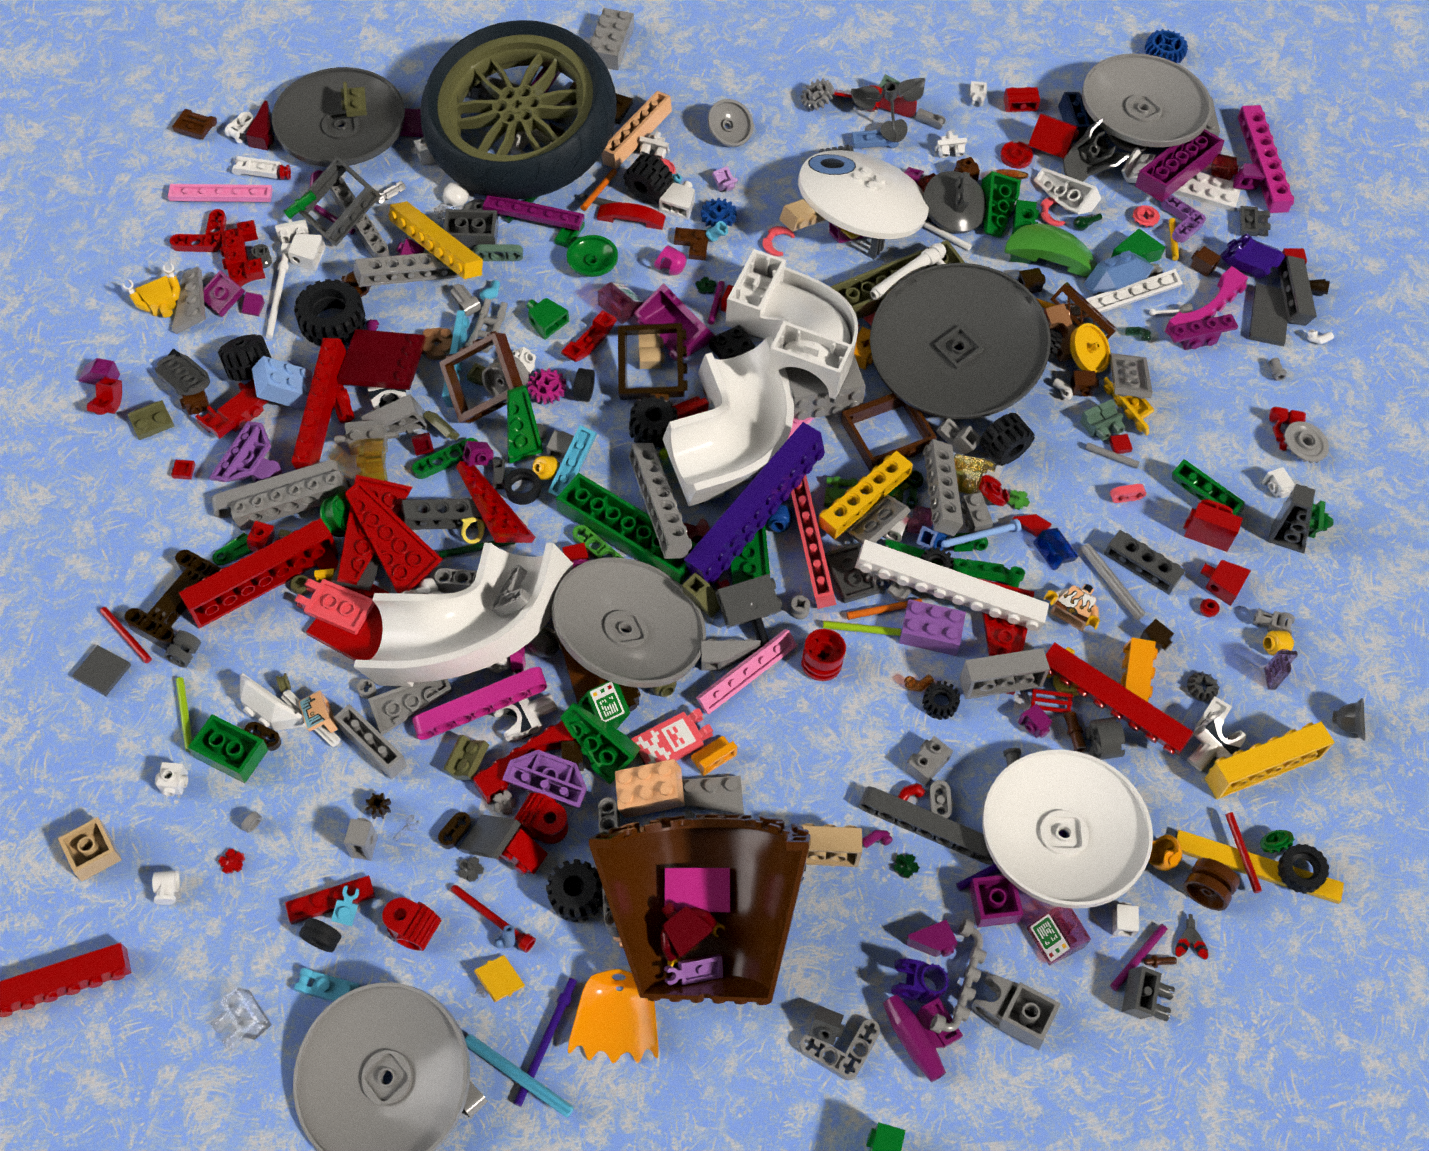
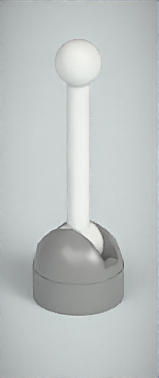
M1190 303L1174 310L1151 309L1149 314L1154 316L1164 313H1188L1193 311V306Z

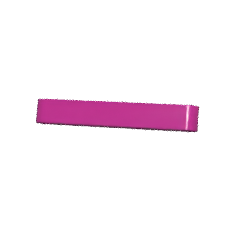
M540 667L527 669L416 715L412 721L417 738L419 740L432 738L543 692L547 689V684L542 669Z

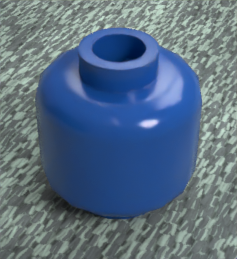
M780 504L777 512L768 518L767 525L775 532L788 530L792 521V511L787 506Z

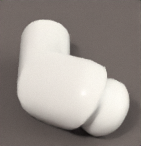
M1312 329L1308 331L1307 338L1310 342L1324 344L1334 339V335L1332 332L1318 335V331Z
M1056 378L1052 386L1060 390L1062 399L1070 400L1073 396L1071 386Z

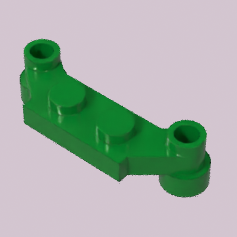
M958 558L955 560L953 570L975 578L1006 582L1009 586L1017 588L1025 576V570L1017 566L1011 567L1009 570L1004 567V564Z

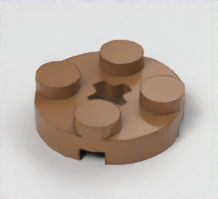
M447 328L425 329L423 335L426 337V342L422 354H425L431 360L445 359L451 349L453 338L451 331Z

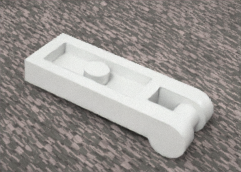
M238 156L235 160L236 165H233L231 171L235 175L247 174L277 179L281 162Z

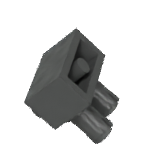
M1144 966L1130 969L1121 1012L1139 1019L1154 1016L1163 1021H1168L1171 1015L1166 1012L1171 1013V1008L1157 1004V997L1161 996L1171 1000L1174 993L1170 991L1175 992V988L1160 982L1162 973Z

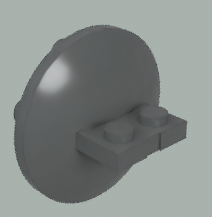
M956 171L941 172L935 175L926 185L923 197L929 207L928 216L942 230L958 234L968 233L976 229L983 222L986 210V195L981 186L970 177V173Z

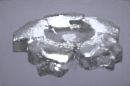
M440 203L438 208L434 209V213L438 216V219L443 220L445 219L446 209H454L453 205L446 206L445 203Z

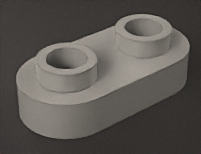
M937 780L931 784L929 789L930 811L949 819L952 813L950 786L945 781ZM936 791H941L942 795L936 794ZM937 810H942L944 814H939Z

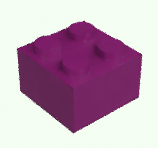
M1004 875L972 879L969 891L977 928L1020 922L1024 914L1018 888Z

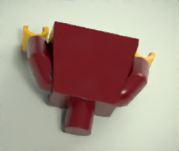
M672 902L668 903L661 909L668 921L662 925L663 930L660 933L661 948L668 961V966H673L678 961H681L680 958L710 933L719 937L716 934L717 928L720 927L722 930H725V927L718 923L707 910L695 906L690 908L685 906L678 911Z

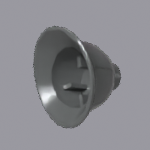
M1361 698L1356 703L1346 704L1338 711H1333L1332 722L1337 723L1346 732L1357 734L1363 741H1365L1364 699Z

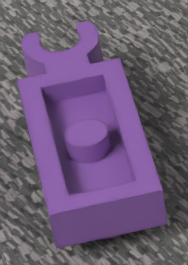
M714 954L678 961V968L666 966L664 971L667 973L672 972L673 974L670 978H666L665 982L673 985L679 980L680 984L687 985L723 978L722 956Z

